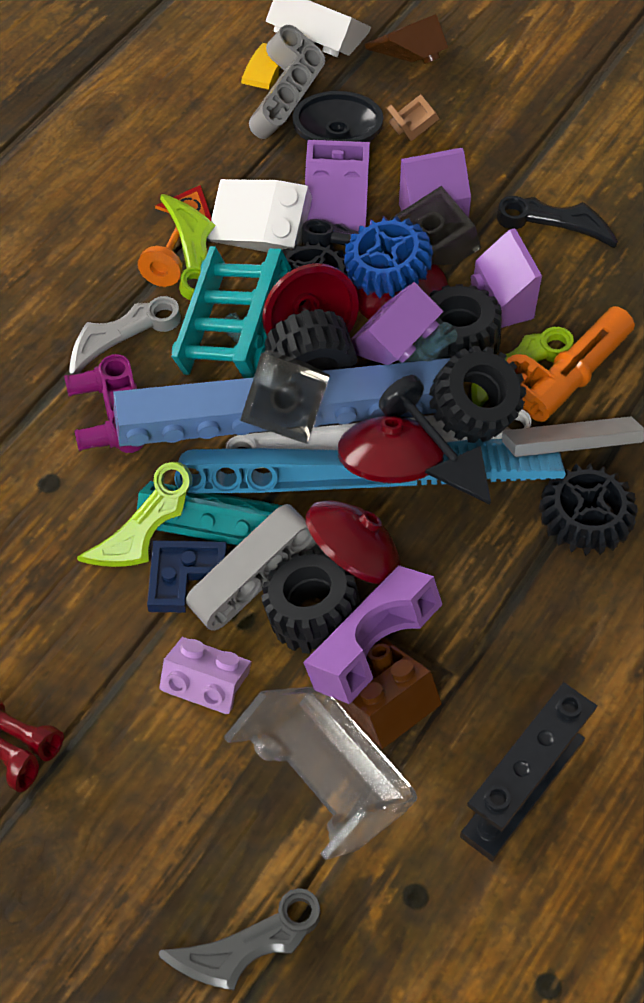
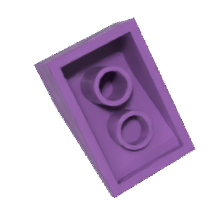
M413 282L388 300L351 338L356 356L385 365H390L397 360L403 363L417 349L413 343L420 336L424 339L427 338L439 326L436 319L444 311Z

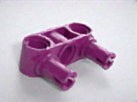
M112 354L105 357L99 366L94 367L92 371L64 376L69 397L99 391V394L103 393L108 421H105L103 425L74 430L79 452L85 449L110 445V448L116 447L122 452L133 453L139 451L144 446L130 445L119 447L114 417L113 391L137 389L136 383L134 384L130 363L126 357Z

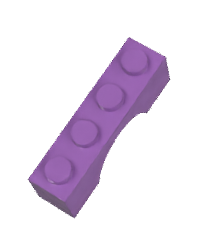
M398 565L303 662L314 690L350 704L373 680L366 659L372 646L390 633L403 629H420L442 606L434 576Z

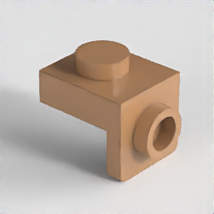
M421 94L399 112L392 105L387 107V110L393 117L389 120L391 126L398 135L404 132L410 141L414 140L439 120L436 112Z

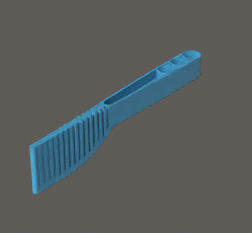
M479 439L476 443H468V440L447 442L457 456L481 446L486 477L491 482H496V479H500L501 482L506 481V479L516 481V479L521 481L526 479L545 480L546 478L563 479L566 475L560 452L515 457L504 445L502 439H490L485 442ZM267 448L192 449L182 453L178 460L187 468H193L199 472V474H191L192 486L187 493H265L417 485V480L403 483H382L361 478L344 467L339 460L338 450ZM444 455L443 462L449 460L446 455ZM259 467H264L269 469L270 472L263 474L257 472L255 469ZM230 468L234 470V473L226 474L220 469ZM176 471L174 480L176 486L180 488L183 482L182 475L178 471ZM428 475L418 480H421V485H427V480H431V485H437L438 479Z

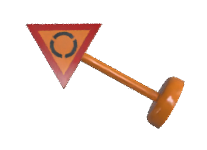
M201 185L173 197L195 208L211 221L212 218ZM162 202L155 205V209L169 213ZM175 227L166 247L158 245L148 247L142 252L138 260V269L141 275L154 285L162 287L172 286L178 282L183 272L182 262L173 251L180 237L177 227Z

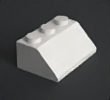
M273 0L265 21L275 25L274 32H278L284 25L296 27L314 44L316 42L324 45L323 52L337 58L339 52L349 56L371 29L370 26L354 18L309 0Z

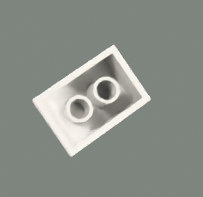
M221 179L211 219L216 226L208 235L207 241L268 252L269 248L292 251L295 249L296 244L301 247L303 223L308 219L312 201L308 186L279 180Z

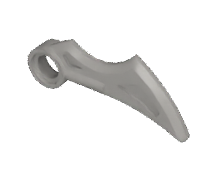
M160 296L154 298L150 303L134 304L126 315L113 322L100 324L87 322L81 330L72 351L70 375L79 374L91 361L109 348L151 327L160 332H167L176 328L181 320L177 301L168 296ZM160 310H170L172 312L167 318L155 316Z

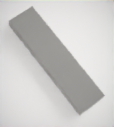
M630 416L504 430L502 442L515 457L642 443L644 442V427Z

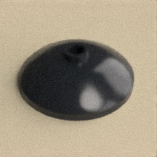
M327 91L314 94L302 100L293 112L294 129L307 142L308 140L370 142L381 132L384 119L381 108L373 100L347 91Z

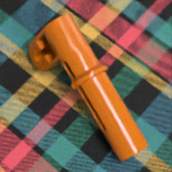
M610 307L568 351L560 352L555 357L554 365L549 370L526 355L516 354L509 357L507 362L510 364L513 361L517 365L515 369L516 374L522 373L524 379L520 384L521 387L526 388V395L522 398L525 401L523 410L529 413L533 420L545 422L577 388L585 387L591 381V374L634 330L635 324L631 315L620 307Z

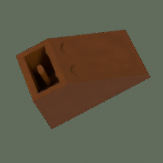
M381 638L372 646L366 657L373 680L350 704L332 698V700L361 733L381 749H384L437 709L442 703L431 671L385 638Z

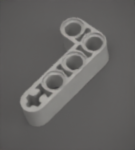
M292 25L281 27L266 46L268 56L284 71L249 120L251 132L261 139L269 138L287 120L325 64V56L320 48Z
M289 504L278 507L191 589L186 597L187 606L209 630L222 628L262 591L263 583L269 581L267 575L271 570L278 569L277 564L283 559L286 562L291 560V555L296 553L299 556L306 555V551L314 550L315 554L319 555L321 553V548L314 541L307 528L306 520Z

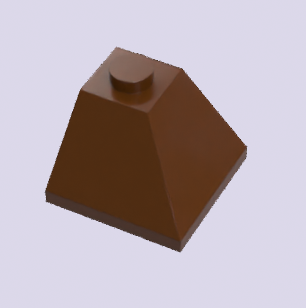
M436 14L364 44L367 50L409 62L422 59L424 64L440 58L439 52L448 48Z

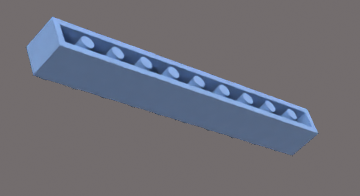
M451 358L113 391L114 417L119 447L130 445L142 446L158 442L174 443L180 440L196 438L210 439L215 436L233 434L246 435L262 431L277 432L299 427L314 428L327 424H349L351 422L386 416L379 408L381 396L394 382L408 375L417 376L424 386L423 395L415 406L422 414L436 413V409H430L429 402L433 398V396L429 395L430 388L434 384L433 380ZM409 411L401 415V417H413Z

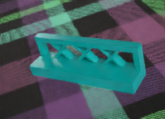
M150 481L139 491L137 510L155 490L153 481ZM164 484L170 490L175 491L179 489L175 485ZM187 493L182 515L165 521L156 530L239 545L273 511L282 505L219 493Z

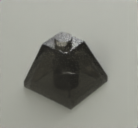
M442 186L396 214L401 222L409 218L413 225L419 224L423 232L427 233L430 245H432V264L456 265L481 249L474 223Z
M268 350L262 352L240 421L308 444L330 375L301 360L275 351Z

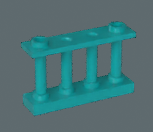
M216 246L209 247L206 258L202 261L201 273L179 336L172 346L171 357L184 375H190L195 359L233 361L243 378L257 377L265 353V339H267L262 322L264 304L273 286L292 269L282 249L269 248L265 262H262L261 265L225 263ZM223 277L259 278L257 287L252 292L219 290ZM214 304L250 305L248 314L243 320L209 318ZM205 331L241 333L238 344L234 348L200 346Z

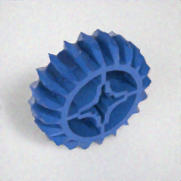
M396 215L390 221L385 216H383L381 222L375 223L371 220L369 227L359 226V234H351L350 243L345 244L344 264L347 268V275L354 282L357 289H363L367 296L375 292L379 298L385 293H389L391 297H394L395 292L402 291L413 282L418 285L419 280H426L427 271L431 270L433 250L432 245H430L429 236L426 232H423L419 224L413 225L409 218L401 222Z

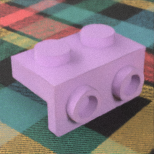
M182 637L164 658L159 688L168 694L224 714H229L233 708L235 693L250 672L251 661L238 657L235 653L224 652L204 645L198 640Z

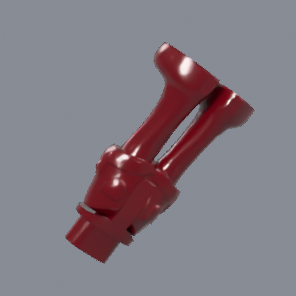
M0 701V730L20 740L32 752L30 753L23 748H19L0 737V759L6 766L7 784L10 788L20 793L27 790L37 777L39 765L35 756L46 762L52 760L63 745L64 734L54 726L42 725L36 727L13 718L5 712V705Z

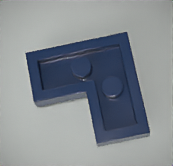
M153 541L147 601L148 611L186 613L188 580H202L226 557V542Z

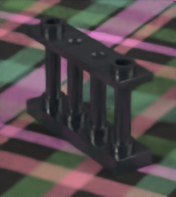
M563 682L467 803V806L476 814L461 831L460 838L493 862L581 748L585 737L578 732L595 712L598 705Z

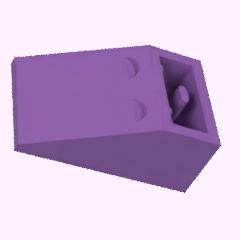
M308 140L305 185L310 190L312 201L307 221L310 219H323L332 224H344L359 231V226L366 227L370 142Z

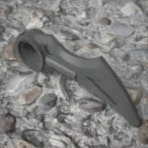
M297 888L290 890L279 902V913L218 941L193 947L160 950L159 956L171 967L194 980L214 987L235 991L241 974L250 963L261 956L271 953L292 954L306 934H309L317 927L321 915L318 899L306 889ZM298 901L309 904L312 910L309 919L301 923L294 922L288 917L289 907Z

